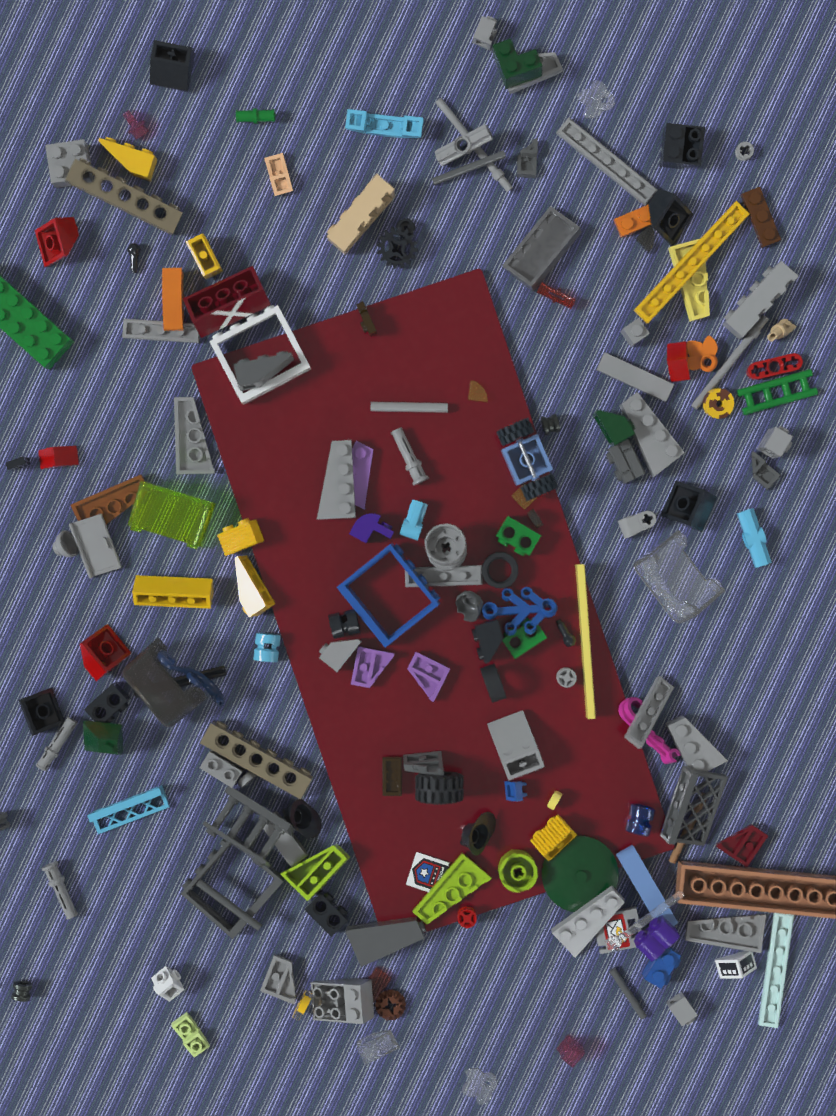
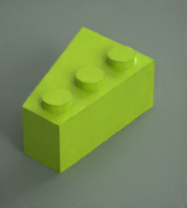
M335 844L284 871L281 875L309 901L351 857L338 844Z

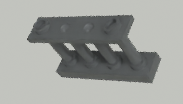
M228 786L224 791L229 796L228 802L212 825L206 821L203 822V825L207 828L205 832L214 838L218 835L253 858L252 862L260 868L263 865L269 868L271 865L265 858L281 834L284 835L286 832L291 836L295 829L282 818ZM240 803L244 806V811L228 835L219 831V827L234 805ZM256 813L259 815V821L244 844L241 845L233 840L250 814ZM270 822L275 825V831L259 855L249 849L264 826Z

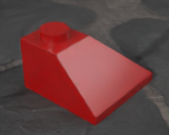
M74 217L54 218L35 230L44 267H49L70 253L79 236Z
M108 624L80 643L84 667L96 682L132 654Z

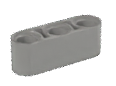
M277 811L274 812L275 815L282 818ZM270 822L263 828L269 838L275 831V825ZM286 832L284 835L281 834L275 843V846L291 867H294L308 856L305 848L294 833L291 836Z

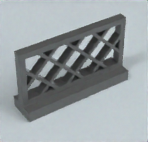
M683 766L660 836L668 844L675 845L677 842L705 846L728 776L726 774L693 770L689 766ZM698 776L703 777L705 781L696 786ZM720 779L719 785L712 788L710 783ZM708 785L710 791L701 796L699 790ZM697 793L699 798L690 804L691 796ZM713 795V802L707 806L705 800ZM702 803L704 808L695 813L693 808ZM691 810L693 816L684 821L685 813ZM707 813V819L701 823L698 818ZM696 820L698 826L689 830L687 825ZM685 827L687 833L678 837L679 831ZM701 830V838L694 839L692 835Z

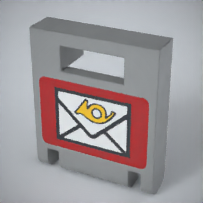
M636 906L618 909L596 934L598 946H606L599 948L600 954L636 948L634 943L636 934H630L628 920L635 918L637 931L642 930Z

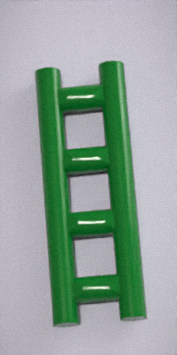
M804 370L738 389V397L745 396L747 407L742 408L743 415L818 395L817 388L810 389L807 380L808 377L813 376L812 370ZM800 380L802 391L792 394L789 383ZM781 385L784 396L773 399L770 388ZM763 391L766 402L755 404L752 393Z

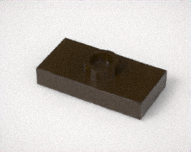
M382 757V796H402V757Z

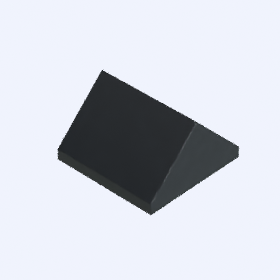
M52 687L18 700L32 736L62 725L65 722Z

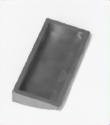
M550 206L504 262L502 267L534 292L582 233L581 229Z

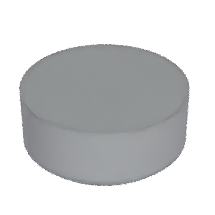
M250 771L247 772L238 781L239 786L244 788L256 777V774Z

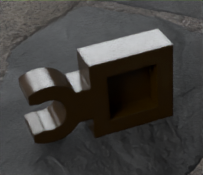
M364 302L356 304L363 320L360 324L364 333L368 332L369 336L376 334L377 331Z

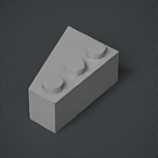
M681 715L665 723L685 766H689L693 770L709 771L728 761L684 716Z

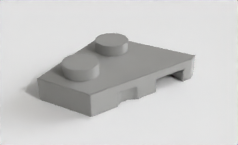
M274 954L260 991L295 1004L296 996L292 960Z

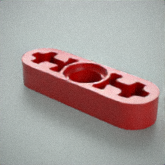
M796 353L766 359L750 364L747 367L746 374L751 380H759L800 369L803 360ZM791 357H793V360L798 361L795 367L787 365L785 366L786 370H784V363L791 361ZM773 361L777 362L780 366L777 372H772L769 368L770 363ZM763 363H765V371L759 372L758 376L755 373H751L754 366H756V369L764 367Z

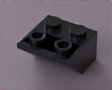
M154 40L150 57V85L188 92L195 58L193 48Z
M666 123L663 128L659 167L681 169L701 166L705 127Z
M496 618L474 624L475 629H471L474 641L479 642L480 647L476 648L479 659L483 660L485 664L490 662L503 640Z

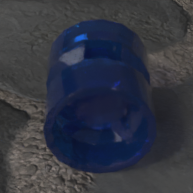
M631 803L629 810L631 818L627 819L625 830L641 836H650L652 828L650 821L654 819L655 809Z

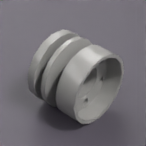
M440 524L428 532L425 539V550L430 563L443 571L458 568L464 562L467 555L466 541L462 531L450 524ZM448 546H449V547H450V552H449V551H446V552L444 553L443 548H448Z

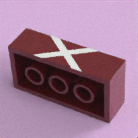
M253 266L183 298L190 318L201 338L271 306Z

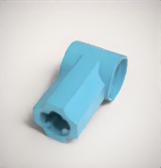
M412 499L399 535L418 541L428 504Z

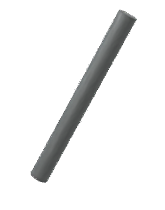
M502 150L432 178L434 186L506 158L505 152Z
M202 879L198 881L196 886L257 931L261 928L262 924Z

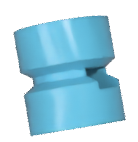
M256 633L255 644L258 647L254 649L253 660L278 662L279 651L277 647L280 646L281 635ZM264 644H270V648H265Z

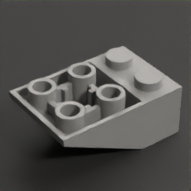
M523 710L487 723L508 781L545 767Z
M351 978L311 982L313 1020L364 1024L374 1018L371 979Z

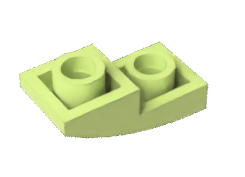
M188 1012L172 1022V1028L181 1037L183 1045L193 1057H196L210 1047L202 1031Z

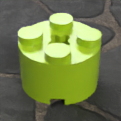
M512 849L505 853L499 861V877L504 887L508 890L521 892L532 888L536 883L538 877L537 866L533 857L526 851ZM520 867L522 872H517V874H515L514 869H518Z

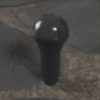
M131 243L127 248L130 255V268L132 273H137L138 256L141 249L138 244Z
M559 619L556 621V624L563 636L564 645L567 647L574 646L576 637L569 633L564 622Z

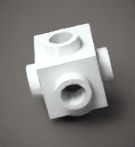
M167 966L159 970L151 978L154 983V991L169 1002L184 990L178 971L172 970Z

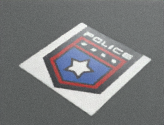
M416 852L406 885L429 892L447 871L449 863Z

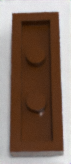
M757 187L742 193L741 198L746 210L750 213L749 218L761 248L781 241L761 188Z

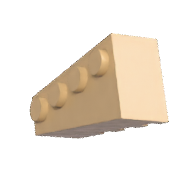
M376 174L362 193L354 199L351 207L341 214L339 222L329 228L327 231L328 241L346 255L395 198V189Z

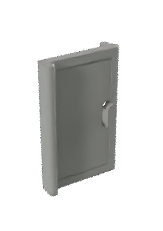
M102 513L69 524L90 579L93 576L122 567Z

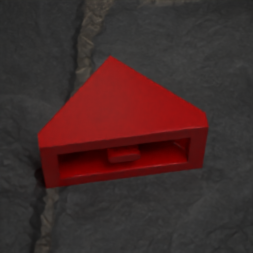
M686 341L667 344V365L671 382L690 380Z
M59 446L38 450L41 469L79 465L77 446Z

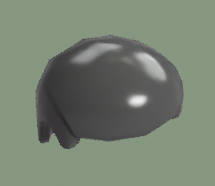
M463 591L457 596L455 602L457 612L464 615L465 621L474 622L480 617L484 603L475 592Z

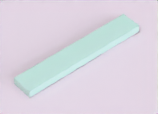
M773 913L758 1019L759 1026L778 1028L794 920V915Z

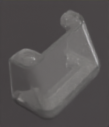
M677 530L634 563V569L670 618L680 624L700 614L725 590L719 580L704 578L683 550L687 547L686 536L680 530Z

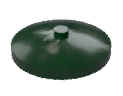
M577 835L550 861L544 858L541 877L549 898L562 909L575 912L610 886L616 889L619 872L614 855L604 843L590 836Z

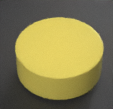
M555 791L547 807L554 810L562 793Z

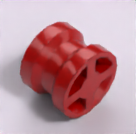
M463 906L459 909L457 917L460 926L463 928L473 927L477 921L476 911L470 906Z

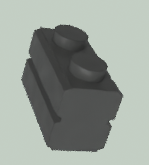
M629 439L607 449L608 453L605 455L609 464H614L616 471H614V475L618 482L622 481L625 484L646 474Z

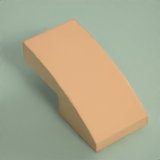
M283 153L264 158L274 195L277 196L293 191Z

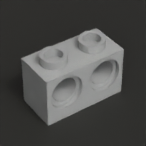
M213 750L209 751L199 767L233 788L244 771L243 767Z

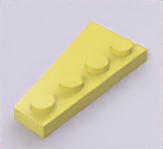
M699 239L668 248L673 267ZM706 262L680 289L690 322L710 316Z

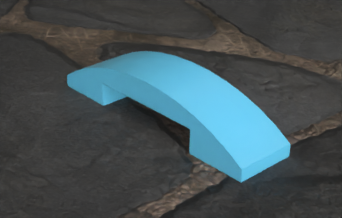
M348 109L345 129L385 137L421 138L424 118L369 114L367 111Z

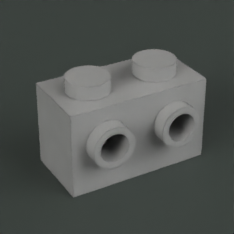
M782 426L768 429L757 450L772 459L781 457L792 446L791 439L793 436L789 435L790 431Z

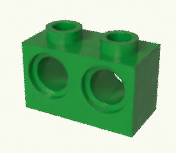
M507 516L496 537L499 538L497 542L506 547L510 544L515 547L514 552L524 557L525 554L530 556L541 535ZM511 527L514 530L512 538L504 536L505 528ZM523 537H528L531 541L528 548H523L520 544Z
M527 617L516 629L514 635L510 636L505 632L503 633L502 641L514 659L547 638L539 625L536 626L534 636L529 637L526 635L524 625L533 618L529 619ZM518 637L520 639L519 646H510V639Z

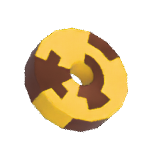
M714 388L704 396L703 409L712 418H725L730 415L734 408V398L726 389ZM720 400L721 404L717 407L716 403Z

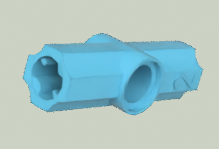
M754 508L737 513L743 531L742 538L746 548L749 549L755 568L772 563L765 544L766 536L762 527L759 526Z

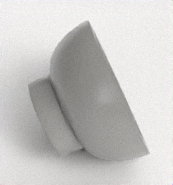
M67 530L60 532L52 545L54 552L58 556L74 557L79 552L72 533Z

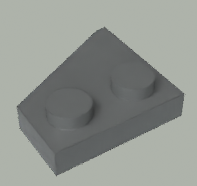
M441 751L403 755L405 771L444 776Z

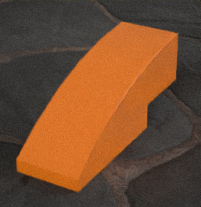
M162 268L164 331H183L184 273L182 268Z

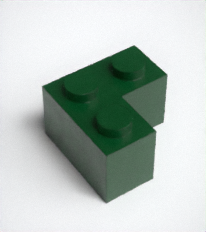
M511 38L492 45L493 57L506 89L542 77V64L536 49L517 55Z

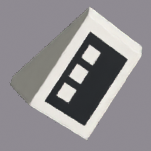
M742 951L715 959L720 979L744 978L757 969L753 952Z

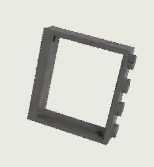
M237 835L233 839L241 845L244 844V841H242ZM223 839L220 842L221 848L218 851L214 849L207 857L209 861L206 865L201 864L194 872L197 875L192 880L188 878L182 885L184 890L181 895L230 938L234 939L247 923L239 918L234 925L230 924L192 890L231 845ZM264 865L262 866L274 879L245 911L252 917L284 882L285 878L272 866L269 868Z

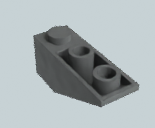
M281 351L275 356L262 355L257 357L256 360H239L238 363L234 364V369L240 391L261 387L294 360L292 353Z

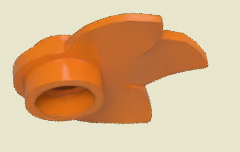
M707 336L703 344L698 341L687 342L690 370L701 369L705 372H710L717 367L718 360L715 355L718 347L711 336ZM705 359H711L712 364L706 366L704 364Z

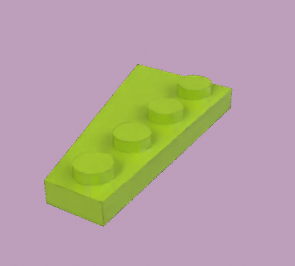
M462 852L412 912L428 924L455 903L460 902L462 898L474 892L479 886L491 880L492 877Z

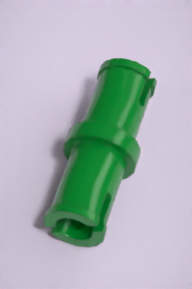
M253 108V110H236L237 123L254 122V124H258L259 122L276 121L275 109L258 110V108Z

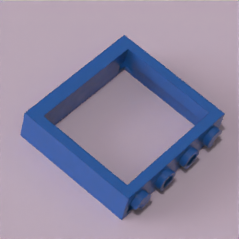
M393 543L388 545L337 587L384 647H387L441 603L438 593L434 589H429L426 578L422 574H417L414 570L416 569L414 563L410 559L406 560L402 555L404 551L401 547ZM391 551L431 603L389 636L349 585Z

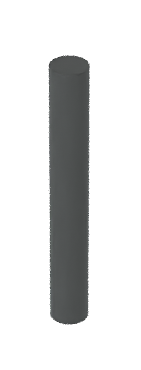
M615 967L609 971L639 1018L644 1019L647 1014Z

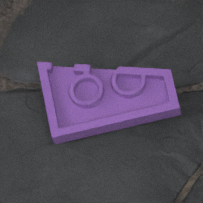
M356 441L352 448L355 505L365 510L373 449Z

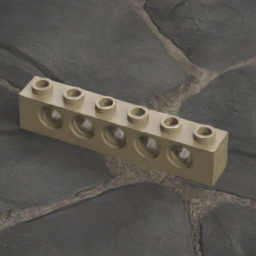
M83 158L79 160L74 159L65 179L66 183L170 235L174 233L182 215L178 206L169 203V205L162 203V198L154 194L149 196L144 193V189L136 185L133 187L127 185V181L121 177L116 176V178L109 176V172L103 168L98 167V169L91 167V163ZM85 173H92L95 179L93 182L88 183L83 179V175ZM103 182H110L112 190L109 192L104 191L101 184ZM121 191L129 192L130 199L127 201L122 200L119 193ZM141 199L148 203V208L145 210L137 206V202ZM158 208L163 209L166 213V216L162 219L155 215V210Z
M213 721L210 724L200 744L299 799L302 798L313 778L310 775V771L303 767L298 769L293 766L294 762L287 758L282 760L271 749L264 750L260 747L261 744L255 740H246L239 731L234 730L232 732L228 730L227 725L221 721ZM226 735L229 738V743L226 745L222 744L219 737ZM238 744L245 746L246 752L244 754L237 752L236 746ZM260 754L263 761L261 763L254 762L253 755ZM271 763L278 764L279 771L272 772L269 765ZM289 772L294 773L296 780L293 782L288 781L286 774Z

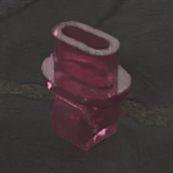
M129 110L122 114L131 126L128 133H132L136 140L148 132L144 125V120L137 122Z

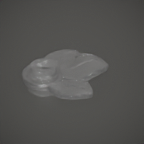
M593 81L591 89H584L577 95L580 102L586 106L582 115L584 118H597L603 111L610 110L615 104L614 95L607 91L606 85L601 81ZM608 98V102L602 103V99Z
M478 1068L466 1070L465 1073L469 1080L463 1085L462 1093L469 1097L476 1096L479 1105L486 1104L492 1098V1091L497 1087L495 1075L490 1072L483 1073Z

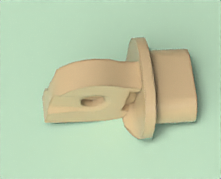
M782 319L771 328V333L767 338L771 342L775 339H781L790 334L796 326L788 319Z

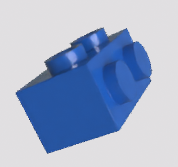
M670 946L656 960H649L642 972L644 979L660 989L664 985L666 986L671 979L670 974L672 970L676 969L681 962L679 952Z

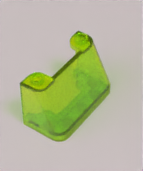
M140 481L127 525L131 526L130 530L139 533L142 530L185 542L187 543L186 547L197 550L198 546L202 547L216 503Z

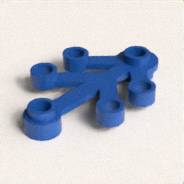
M524 587L521 590L522 599L531 600L536 604L529 605L515 595L512 589L505 588L502 591V599L504 601H511L516 606L497 607L494 603L488 602L482 607V615L484 618L491 620L500 615L518 614L511 622L505 625V633L512 636L516 633L517 627L529 614L537 613L531 621H527L524 625V631L527 634H533L536 631V626L545 617H553L557 613V604L552 599H541L533 593L530 587ZM524 592H529L530 594H529V595H524L523 593H524ZM505 593H510L511 595H510V596H505L504 594H505ZM513 627L514 630L509 631L507 628Z

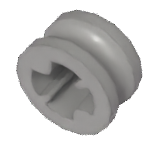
M749 142L740 143L735 150V155L740 161L748 160L754 153V148ZM746 147L748 149L747 153H749V155L744 154L743 156L741 154L742 150H740V148L744 149Z

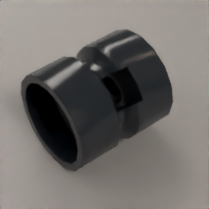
M354 609L346 610L343 614L337 612L328 615L334 639L344 637L345 633L349 635L360 633L358 618Z

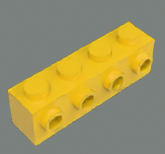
M136 575L132 591L134 605L211 609L214 593L213 579Z

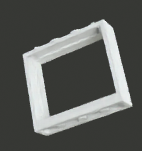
M271 305L263 310L264 313L258 316L257 314L251 315L246 319L247 322L241 325L236 323L229 328L230 331L224 334L219 332L212 336L213 339L209 341L243 405L311 370L279 306L274 307V305ZM277 315L301 364L268 380L261 387L243 393L238 388L237 380L219 344Z

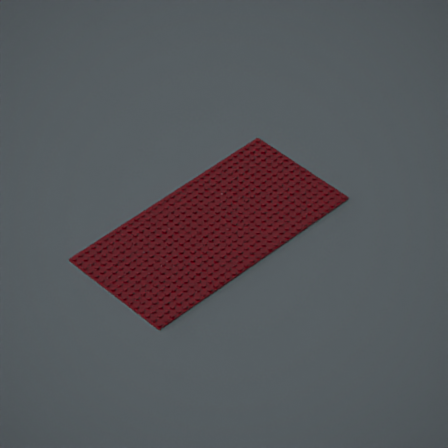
M475 269L366 306L377 331L372 336H369L368 332L364 333L360 324L363 320L358 309L292 331L311 370L244 405L235 392L218 357L193 364L191 367L242 520L247 518L250 521L256 520L263 536L264 542L251 547L263 583L275 602L272 609L377 921L417 917L418 921H422L412 910L428 892L406 885L416 852L448 862V868L463 852L492 877L491 880L479 886L478 889L462 898L460 902L455 903L430 923L426 924L423 922L426 932L458 922L457 914L463 906L472 907L476 911V915L546 892L541 877L542 863L545 857L530 840L536 831L542 830L547 825L548 820L554 816L556 817V815L562 817L577 835L590 836L604 843L614 855L618 868L622 867V864L616 854L630 845L634 846L641 860L670 851L675 847V845L668 844L660 836L665 815L643 749H638L624 737L630 726L620 717L618 710L620 703L626 698L587 582L596 718H586L575 564H580L556 490H551L545 495L526 501L520 487L533 482L532 479L516 486L501 453L502 449L515 444V441L502 446L496 433L498 430L514 422L529 418L534 433L521 439L525 440L537 433L481 269ZM286 333L223 354L235 378L234 364L242 359H250L251 361L256 360L257 357L262 355H269L270 357L275 356L281 351L291 352L294 360L272 378L301 364ZM371 402L448 403V413L371 411ZM401 427L417 460L422 462L421 467L425 475L429 477L426 481L415 486L409 471L405 469L407 464L391 434L392 431ZM352 440V448L355 442L358 441L372 448L373 457L365 510L355 505L356 518L317 520L332 441ZM550 472L540 475L538 479L549 475ZM412 499L428 504L418 541L399 535ZM366 514L380 515L378 524L381 525L383 521L392 526L391 531L394 532L390 539L373 530L367 543L353 537L349 533L355 522ZM507 516L541 535L530 556L525 554L523 557L514 552L515 547L510 544L506 547L497 542L499 538L496 537V534ZM440 524L456 526L465 537L467 555L460 566L483 565L484 560L489 555L496 552L507 553L517 562L518 576L516 581L506 588L512 589L513 593L522 599V588L530 587L533 593L541 599H552L557 604V613L553 617H545L538 624L546 635V639L514 659L504 642L501 641L492 659L487 664L479 659L476 649L480 647L479 642L474 641L471 629H475L474 624L488 621L489 619L484 618L481 613L480 617L474 622L465 621L464 615L457 612L456 598L463 591H472L481 597L484 604L492 602L497 607H512L516 605L511 601H504L502 599V591L505 588L490 586L484 580L483 575L482 585L428 586L430 590L434 589L438 593L441 603L387 647L382 645L358 614L360 633L353 635L345 633L344 637L334 639L328 615L337 612L343 614L344 611L353 609L337 587L391 543L394 545L398 544L404 551L402 554L406 560L410 559L416 567H435L430 563L427 556L425 539L428 532ZM511 527L505 528L504 536L512 538L514 530ZM523 537L520 544L523 548H528L531 541L528 537ZM448 546V548H443L444 553H445L446 551H449V552H450V547H449V546ZM391 551L349 585L389 636L431 603L420 587H405V569ZM504 559L494 560L489 566L490 577L498 582L507 580L511 574L510 564ZM524 592L523 594H524V595H529L530 593H529V592ZM505 593L504 595H505V596H510L511 594H510V593ZM522 599L529 605H536L531 600ZM531 613L527 617L529 619L534 618L537 613ZM518 614L495 617L498 620L502 637H504L505 625L511 622ZM559 619L564 622L569 633L576 637L574 646L567 647L564 645L563 636L556 624V621ZM526 633V635L529 636V637H531V636H534L535 633H533V634H527V633ZM512 637L510 639V646H519L520 639ZM359 638L361 643L358 646L394 653V657L372 686L366 688L351 685L358 646L338 672H336L319 658L321 656L319 651L324 644L327 643L329 645L332 641ZM416 651L450 668L434 702L429 699L407 669ZM495 664L507 697L494 703L491 701L480 668ZM564 667L572 669L577 676L575 684L569 688L561 686L556 679L557 672ZM523 710L545 767L511 779L527 784L522 786V792L527 793V796L523 797V801L515 802L506 800L504 781H507L508 778L487 723ZM441 751L443 771L456 772L464 776V799L453 804H426L415 800V775L419 773L404 770L403 755ZM382 757H402V796H382ZM559 791L562 793V796L554 810L547 807V804L554 792ZM491 812L496 818L495 831L480 855H473L469 848L460 844L463 828L468 823L476 822L482 813ZM512 849L526 851L533 857L538 870L537 881L528 890L512 892L505 888L500 880L498 873L499 861L505 853ZM520 867L518 869H514L515 874H517V872H522Z

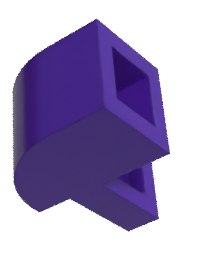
M366 514L355 522L349 534L367 543L373 530L390 539L394 532L391 531L392 526L382 521L381 525L378 524L380 515Z

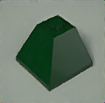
M597 410L592 414L611 447L635 434L633 430L636 428L631 419L627 420L625 416Z
M83 721L84 751L123 754L122 724Z

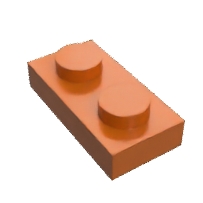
M648 205L614 219L621 238L651 225Z

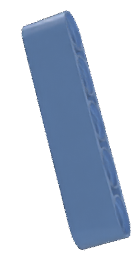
M630 845L618 852L616 856L653 919L662 915L673 926L678 924L634 846Z

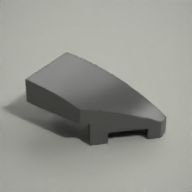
M538 138L532 140L530 145L520 151V155L517 157V177L536 178Z
M753 451L751 454L753 479L768 491L781 475Z

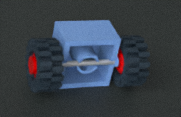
M529 418L514 422L496 432L502 446L515 441V444L501 450L515 485L517 486L531 479L533 481L520 487L526 501L535 497L538 498L558 488L552 473L538 479L540 475L553 470L538 434L525 440L521 439L534 433Z

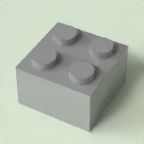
M84 139L45 145L50 180L55 188L72 186L66 183L65 179L74 159L79 160L83 158L91 163L89 146ZM85 173L83 179L88 183L93 182V174Z

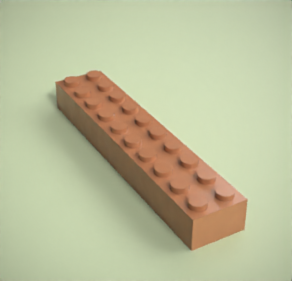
M678 860L675 900L681 904L836 919V876Z

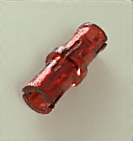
M543 282L537 293L551 299L552 303L555 304L557 302L570 310L576 301V298L561 292V289H555ZM550 291V292H552V293H554V294H556V295H558V296L564 298L565 300H562V299H560V298H558V297H556V296H554V295H552V294H550V293H548V292Z

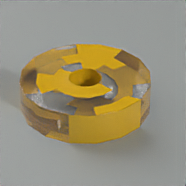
M308 990L304 992L292 1015L293 1019L300 1021L311 1001L312 992Z

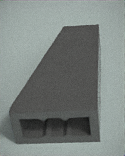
M417 917L351 925L346 927L345 932L362 967L425 939L424 932H426L423 921H418Z

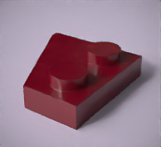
M750 824L718 842L715 846L745 867H748L768 835Z

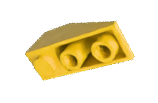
M109 137L105 139L99 138L98 141L132 176L151 182L157 163V158L153 155L152 151L147 149L140 151L128 143L121 145Z

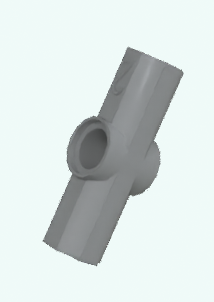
M484 124L434 151L435 156L443 167L493 140V136L487 124ZM466 140L468 147L462 151L460 143Z

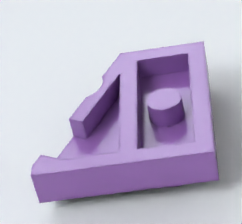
M358 646L351 685L370 688L394 657V653Z
M417 651L407 668L429 699L434 702L450 668Z

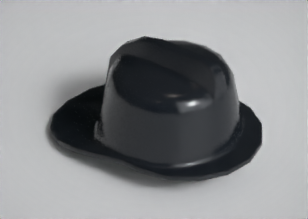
M297 799L293 804L282 810L284 820L291 824L302 836L313 839L320 833V816L303 799Z
M484 812L478 817L476 822L468 823L463 828L460 844L469 848L473 855H480L492 837L496 827L494 814Z

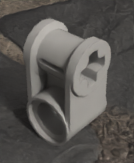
M643 511L617 522L624 539L654 526L656 516L651 511ZM645 514L652 518L649 520V525L642 522Z

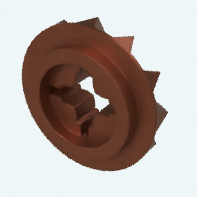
M385 990L376 999V1011L380 1017L387 1021H395L397 1018L402 1017L406 1009L405 998L396 990ZM388 998L390 999L392 1004H396L394 1006L393 1012L390 1010V1008L385 1007L388 1005Z

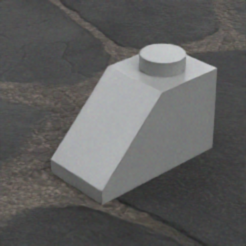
M358 638L332 641L329 645L325 643L319 651L321 653L319 658L338 672L361 643V640Z

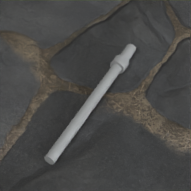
M442 98L438 99L436 104L462 136L469 133ZM481 147L474 150L480 159L488 156ZM494 163L486 165L492 173L491 176L494 180L498 181L506 192H509L513 187L504 177V172L500 168L498 169Z
M762 315L758 322L747 332L743 341L691 405L694 409L697 410L700 407L707 392L716 387L752 340L760 335V330L769 320L766 316Z

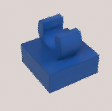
M515 780L504 781L506 800L523 801V797H526L527 793L522 792V786L527 784Z

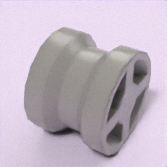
M568 667L561 668L556 674L557 682L563 687L569 688L576 682L577 676L575 672Z

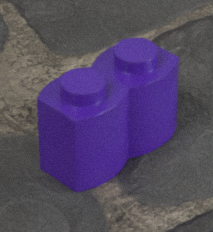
M661 915L658 918L652 919L648 928L636 934L634 943L648 959L654 961L667 948L673 945L680 935L678 930Z

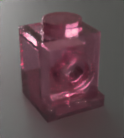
M569 1034L556 1049L560 1053L561 1059L572 1068L585 1054L583 1046Z

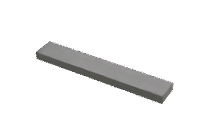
M569 117L556 132L559 137L644 206L657 192L658 189Z

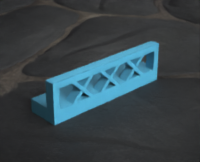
M161 785L95 810L87 816L90 822L93 821L97 833L101 834L169 808L170 804ZM161 795L164 805L157 807L150 804L153 798ZM139 803L147 805L145 811L141 814L133 811L134 806ZM125 810L129 813L125 820L115 818L117 812ZM103 817L111 819L107 827L101 828L98 819Z

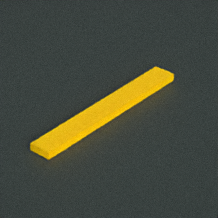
M735 201L633 311L646 323H649L750 213L740 203Z

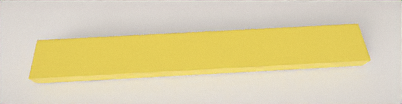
M575 564L586 718L595 719L585 565Z

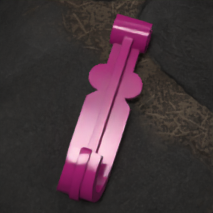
M636 697L627 698L619 705V715L629 726L636 716L631 709V704L638 709L643 703L642 700ZM651 730L646 743L661 755V761L664 764L677 762L674 757L681 756L680 752L677 749H671L661 737Z

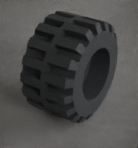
M444 771V776L423 773L415 775V800L421 803L453 804L464 799V776L459 773Z

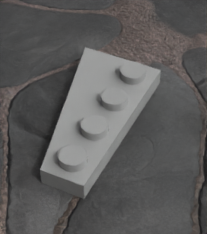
M610 886L551 928L552 934L576 958L625 903L624 898L613 886Z

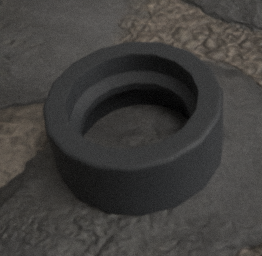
M496 552L484 560L482 575L490 586L506 588L516 581L518 565L511 555L504 552ZM497 559H504L511 566L510 577L502 582L493 580L489 574L490 564Z
M495 664L480 668L492 703L507 698Z

